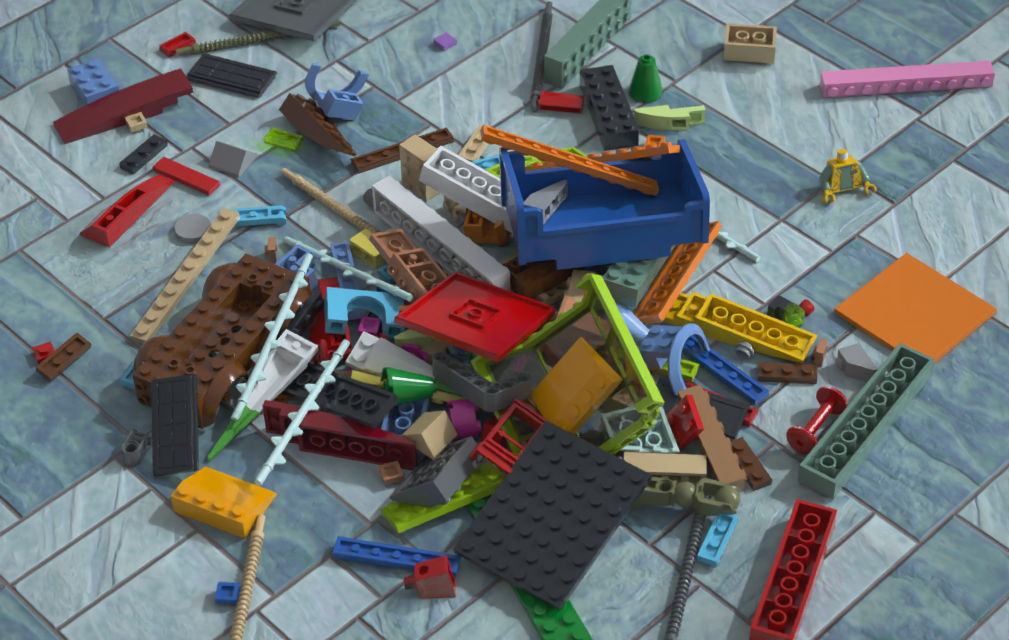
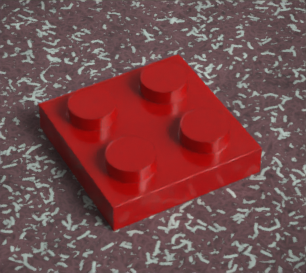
M685 395L666 414L679 451L687 447L704 430L693 395Z

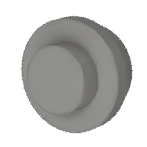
M744 341L736 344L735 352L739 357L749 359L750 356H753L754 349L750 343Z

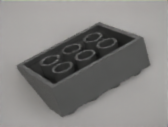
M472 436L449 444L434 460L425 455L389 498L392 501L430 507L438 504L445 505L450 502L451 496L461 489V484L470 478V473L480 466L479 462L483 458L481 455L476 460L470 458L471 452L477 446Z

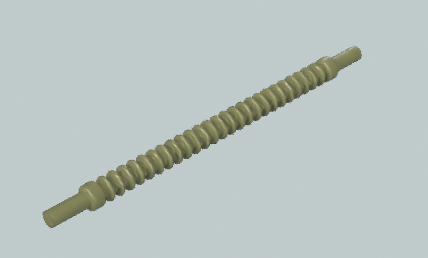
M339 19L336 20L329 28L340 26ZM272 30L270 32L266 31V33L262 31L261 34L257 32L256 35L252 33L251 36L247 34V36L233 37V39L229 37L228 40L224 38L223 41L219 39L218 42L216 40L214 42L210 41V43L205 42V44L201 42L200 45L195 43L190 47L176 49L177 56L189 53L199 54L200 51L204 53L205 50L209 52L210 49L213 51V49L218 50V48L223 49V47L228 48V46L232 48V45L237 47V44L241 46L243 43L246 45V43H256V41L260 42V40L264 42L265 39L269 41L270 38L274 40L275 37L279 39V37H288V35Z

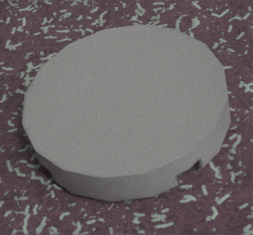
M201 214L185 215L174 226L176 237L185 243H197L211 223L206 216Z

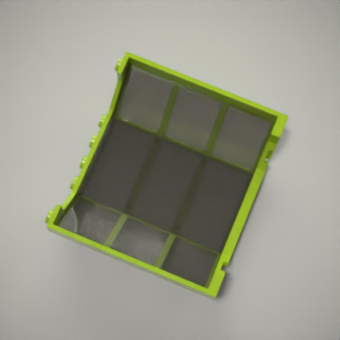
M589 273L584 275L581 281L575 284L577 288L584 289L585 293L583 299L574 303L571 309L560 313L556 320L545 324L538 333L530 335L527 341L518 345L499 362L476 355L477 357L471 360L475 372L492 383L517 373H528L532 376L533 392L580 337H583L623 381L575 435L614 455L655 426L654 420L658 419L660 414L659 407L664 405V400L603 277ZM507 407L494 412L497 420ZM514 413L501 427L506 435L523 447L535 434ZM507 440L513 455L517 457L521 449Z

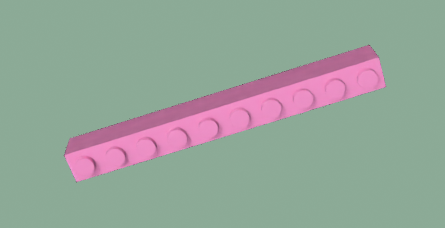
M990 61L822 71L820 88L823 98L993 87L995 72Z

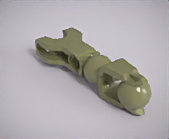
M652 477L631 510L639 509L644 505H671L674 507L676 503L683 508L695 505L697 514L702 516L733 515L737 513L736 509L741 502L739 495L740 487L707 478L701 479L697 483V487L690 482H681L676 485V480L671 481L666 478ZM704 496H714V500L705 499Z

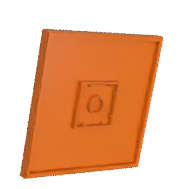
M905 253L834 308V314L891 351L901 343L935 359L934 364L997 313V308L908 253Z

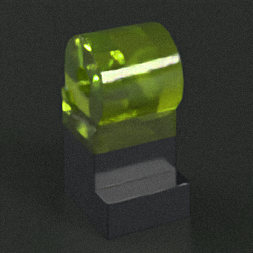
M778 295L768 305L767 315L801 328L804 323L805 311L797 304Z

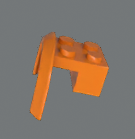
M468 209L463 228L465 236L469 237L472 242L498 244L499 247H504L511 240L513 233L505 229L504 221L498 223V220H496V223H493Z

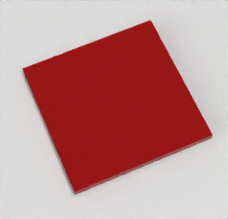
M455 271L396 315L394 323L499 362L555 314L556 308Z

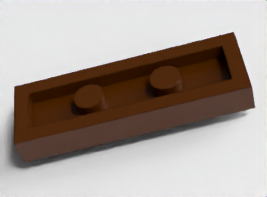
M75 333L37 365L36 372L49 382L53 381L91 348V343L79 333Z
M758 362L757 381L817 384V365Z
M741 437L731 441V450L733 454H737L739 467L744 469L747 482L752 490L755 491L772 485V478L744 438Z

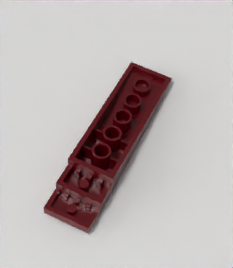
M176 69L91 102L53 121V125L63 143H71L127 125L125 117L141 112L145 119L163 114L162 108L177 104L178 97L194 93L193 87L182 69Z
M265 400L262 406L266 432L283 436L292 422L288 414L298 412L301 407ZM308 411L298 426L303 432L302 435L292 436L288 442L299 444V449L303 452L377 465L398 460L401 469L411 471L417 466L416 441L377 427L372 429L348 418L321 411Z

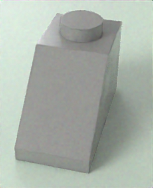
M860 343L838 349L835 360L836 365L845 376L868 382L878 370Z

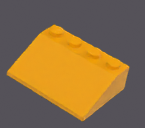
M580 337L533 390L531 397L545 419L575 435L623 379L583 337Z
M205 466L183 480L171 495V500L175 513L246 539L256 525L257 516L264 514L276 497V492Z

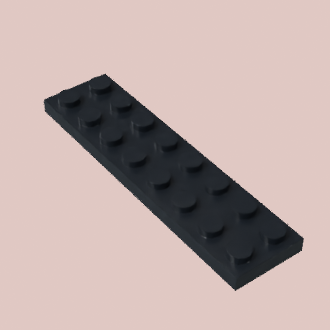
M308 363V367L281 394L304 402L309 395L304 386L306 384H316L325 369ZM336 372L331 374L335 378V382L325 384L315 399L320 409L348 418L372 429L380 423L399 401V398L394 393Z

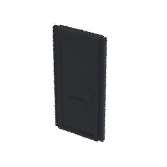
M205 53L202 54L186 77L190 81L259 98L276 78L277 71Z
M190 374L151 380L153 476L199 471L197 375Z
M660 378L656 386L664 400L662 407L666 415L678 403V395H674L669 380ZM708 392L710 405L716 409L717 420L723 424L725 437H728L730 441L737 439L750 405Z

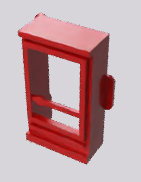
M516 398L514 403L507 407L500 415L498 423L484 441L479 442L474 448L470 458L476 460L480 455L504 471L506 473L505 478L508 473L512 472L511 468L543 424L548 420ZM513 413L537 429L524 447L506 435L503 430H500ZM497 433H499L500 437L506 438L521 449L517 457L492 440Z

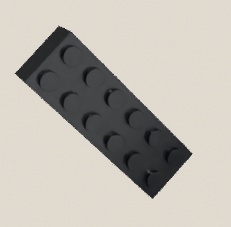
M605 65L581 69L580 88L604 151L639 146V128L614 66Z

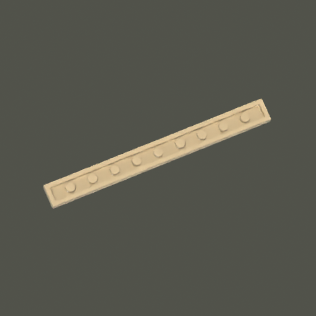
M226 208L221 210L130 334L131 341L143 344L156 335L240 219L239 212Z

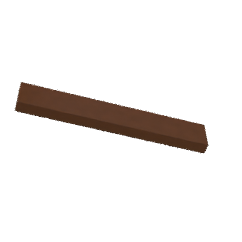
M447 127L418 136L435 148L454 142V137ZM403 142L352 158L351 164L356 172L360 174L399 161V145Z

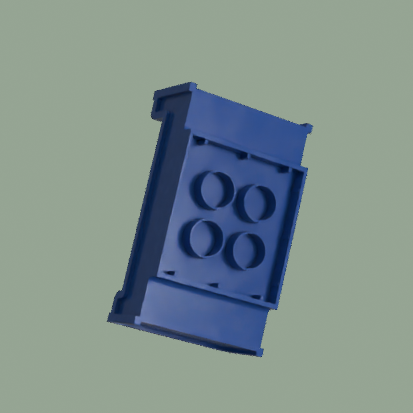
M681 139L677 142V145H680V153L603 162L604 164L657 180L659 191L656 196L643 194L636 189H627L617 183L611 184L605 179L593 178L583 172L577 173L567 167L525 171L524 155L518 151L508 152L506 149L499 147L501 205L506 207L518 248L519 265H526V262L554 259L556 269L559 270L671 256V247L673 245L702 242V244L709 243V191L686 140ZM561 180H568V196L544 225L543 214L540 208H524L523 201L530 194Z

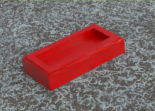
M184 32L159 45V50L170 58L176 55V49L190 47L196 43V39L187 32Z

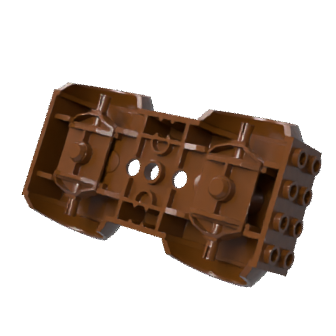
M247 253L237 263L223 264L212 270L205 281L200 303L170 335H159L150 338L138 350L132 374L138 402L152 407L151 380L195 374L197 375L198 428L203 429L212 425L215 422L221 400L228 401L230 398V394L226 393L231 384L240 376H243L246 382L248 381L249 376L247 372L255 364L251 356L261 353L270 333L265 327V323L276 320L284 303L279 298V295L289 292L297 273ZM306 276L303 279L308 283L307 287L298 289L289 308L294 314L311 295L309 278ZM293 318L284 319L283 324L276 337V340L280 337V335L283 333V331L286 329V327L289 325ZM235 327L241 328L239 332H231V330ZM211 352H219L216 357H209Z

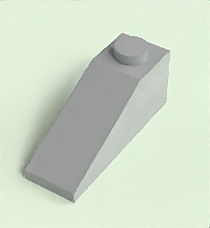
M561 180L530 194L523 201L524 208H540L543 214L544 225L568 196V180Z

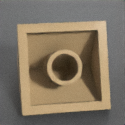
M445 410L425 412L401 436L416 441V449L434 460L457 437V432Z

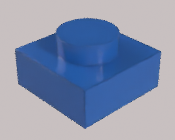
M218 582L214 598L215 604L236 605L240 584Z

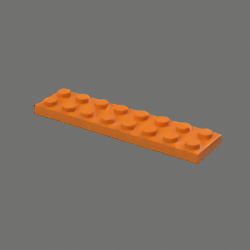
M719 221L709 223V243L702 244V242L677 245L633 313L644 325L660 323L665 319L666 314L673 307V303L681 294L682 289L688 283L692 273L695 272L697 265L703 259L704 254L710 248L711 243L722 228Z

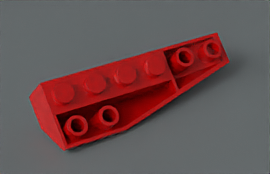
M157 175L142 182L124 194L115 203L101 211L80 232V236L110 248L174 183V180Z
M337 277L318 280L317 291L321 292L323 300L325 299L327 287L340 288ZM323 307L314 317L309 332L310 342L317 345L321 339H324L328 350L338 349L345 339L350 342L348 348H352L348 324L345 335L325 333V312ZM317 353L313 357L314 365L318 364Z

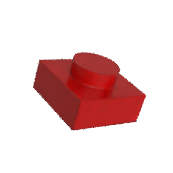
M51 341L32 347L38 365L55 351Z

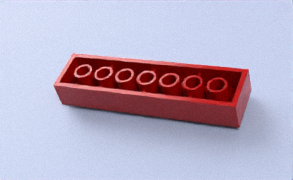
M796 499L751 624L749 640H797L835 528L837 509Z

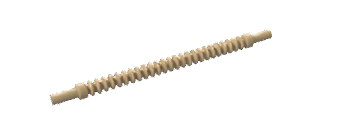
M286 168L281 170V174L291 180L293 185L305 191L309 196H312V198L333 210V212L361 231L366 228L372 233H380L379 229L373 227L372 224H369V222H366L357 214L355 215L354 212L348 210L347 207H344V205H341V203L323 191H320L319 188L313 186V184L303 179L300 175H295Z
M262 514L257 516L255 530L251 533L229 640L243 639L249 604L251 602L250 599L252 597L251 594L253 592L252 589L254 587L253 584L255 583L254 579L256 578L255 575L260 558L259 555L261 554L260 551L264 539L263 528L266 517Z

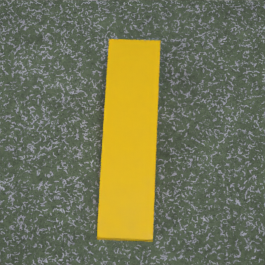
M693 291L690 296L681 293L663 320L666 323L681 327L690 323L696 324L702 329L705 337L736 346L738 342L745 341L752 345L754 352L800 363L804 362L817 338L816 334L712 293L708 297Z

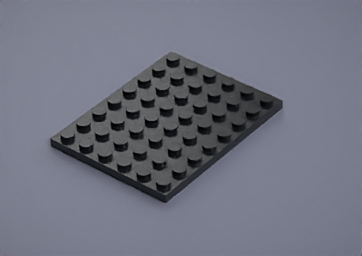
M546 421L511 468L512 472L508 473L457 542L453 551L462 558L552 608L561 611L652 479V475Z

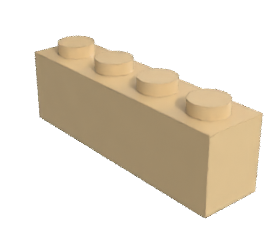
M624 452V461L650 473L652 477L666 478L671 481L676 480V485L681 482H690L697 487V483L701 479L706 478V455Z

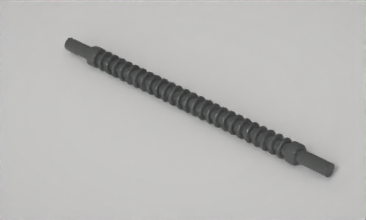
M550 1L546 2L545 11L542 15L530 95L532 100L531 111H537L538 101L542 92L544 55L548 51L553 18V4Z
M696 509L694 510L689 539L687 540L679 574L680 577L677 582L678 586L676 587L677 591L675 592L673 606L671 607V615L669 616L664 640H678L677 637L679 636L678 632L680 631L683 612L685 611L686 598L688 597L691 578L694 572L693 569L696 563L695 560L697 559L696 555L698 554L706 516L697 514Z

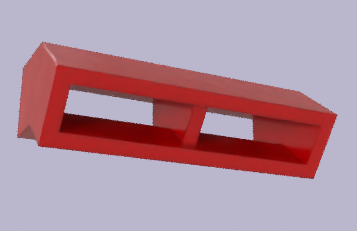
M541 92L539 110L582 114L584 95Z

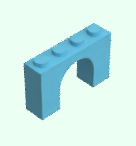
M327 287L324 299L325 333L345 335L348 321L347 314L353 310H367L380 318L383 333L387 338L394 339L395 336L405 330V327L394 323V317L399 313V306H404V299L398 296L395 297L392 293Z

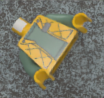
M847 149L837 150V158L829 159L820 175L821 189L824 192L821 197L823 203L828 202L827 196L830 203H833L835 201L833 193L860 188L862 184L865 185L863 191L866 195H870L868 187L872 188L873 193L877 190L875 185L869 183L870 178L864 166L859 160H855L852 155H848Z

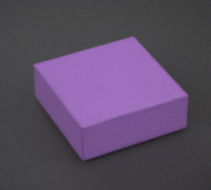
M445 32L434 38L433 43L445 51L457 45V40Z

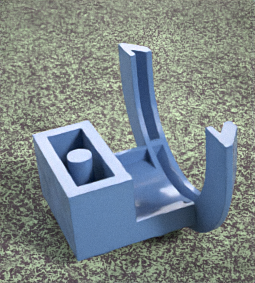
M318 62L313 63L305 79V88L309 96L317 101V104L327 117L355 120L364 104L357 93L364 86L369 74L358 70L353 80L340 91L328 89L326 93H322L316 90L315 79L321 66Z
M690 323L683 327L653 325L638 348L648 369L661 370L668 359V377L675 396L678 395V391L686 389L681 375L680 359L684 343L688 337L693 335L697 339L702 352L705 349L707 352L710 350L702 329L696 324Z

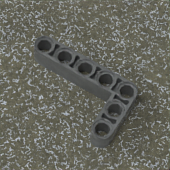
M439 352L433 355V376L487 412H495L514 403L516 398L523 401L532 396V376L528 373H517L492 383L447 353Z

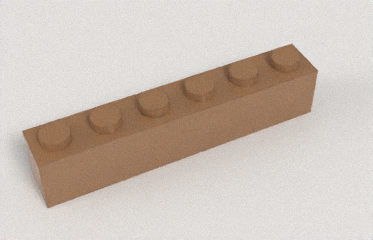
M701 384L678 391V402L685 395H693L704 430L695 438L701 454L706 455V465L713 480L722 481L727 485L738 486L740 491L744 490L745 481H747L744 469H740L738 456L736 453L733 454L731 450V441L724 435L723 424L717 420V412L715 407L710 405L708 392H704Z

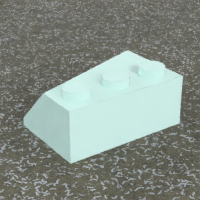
M635 406L602 414L601 428L606 441L640 419L641 413L637 412ZM659 407L660 414L658 419L654 420L655 426L619 451L679 453L680 451L663 407Z

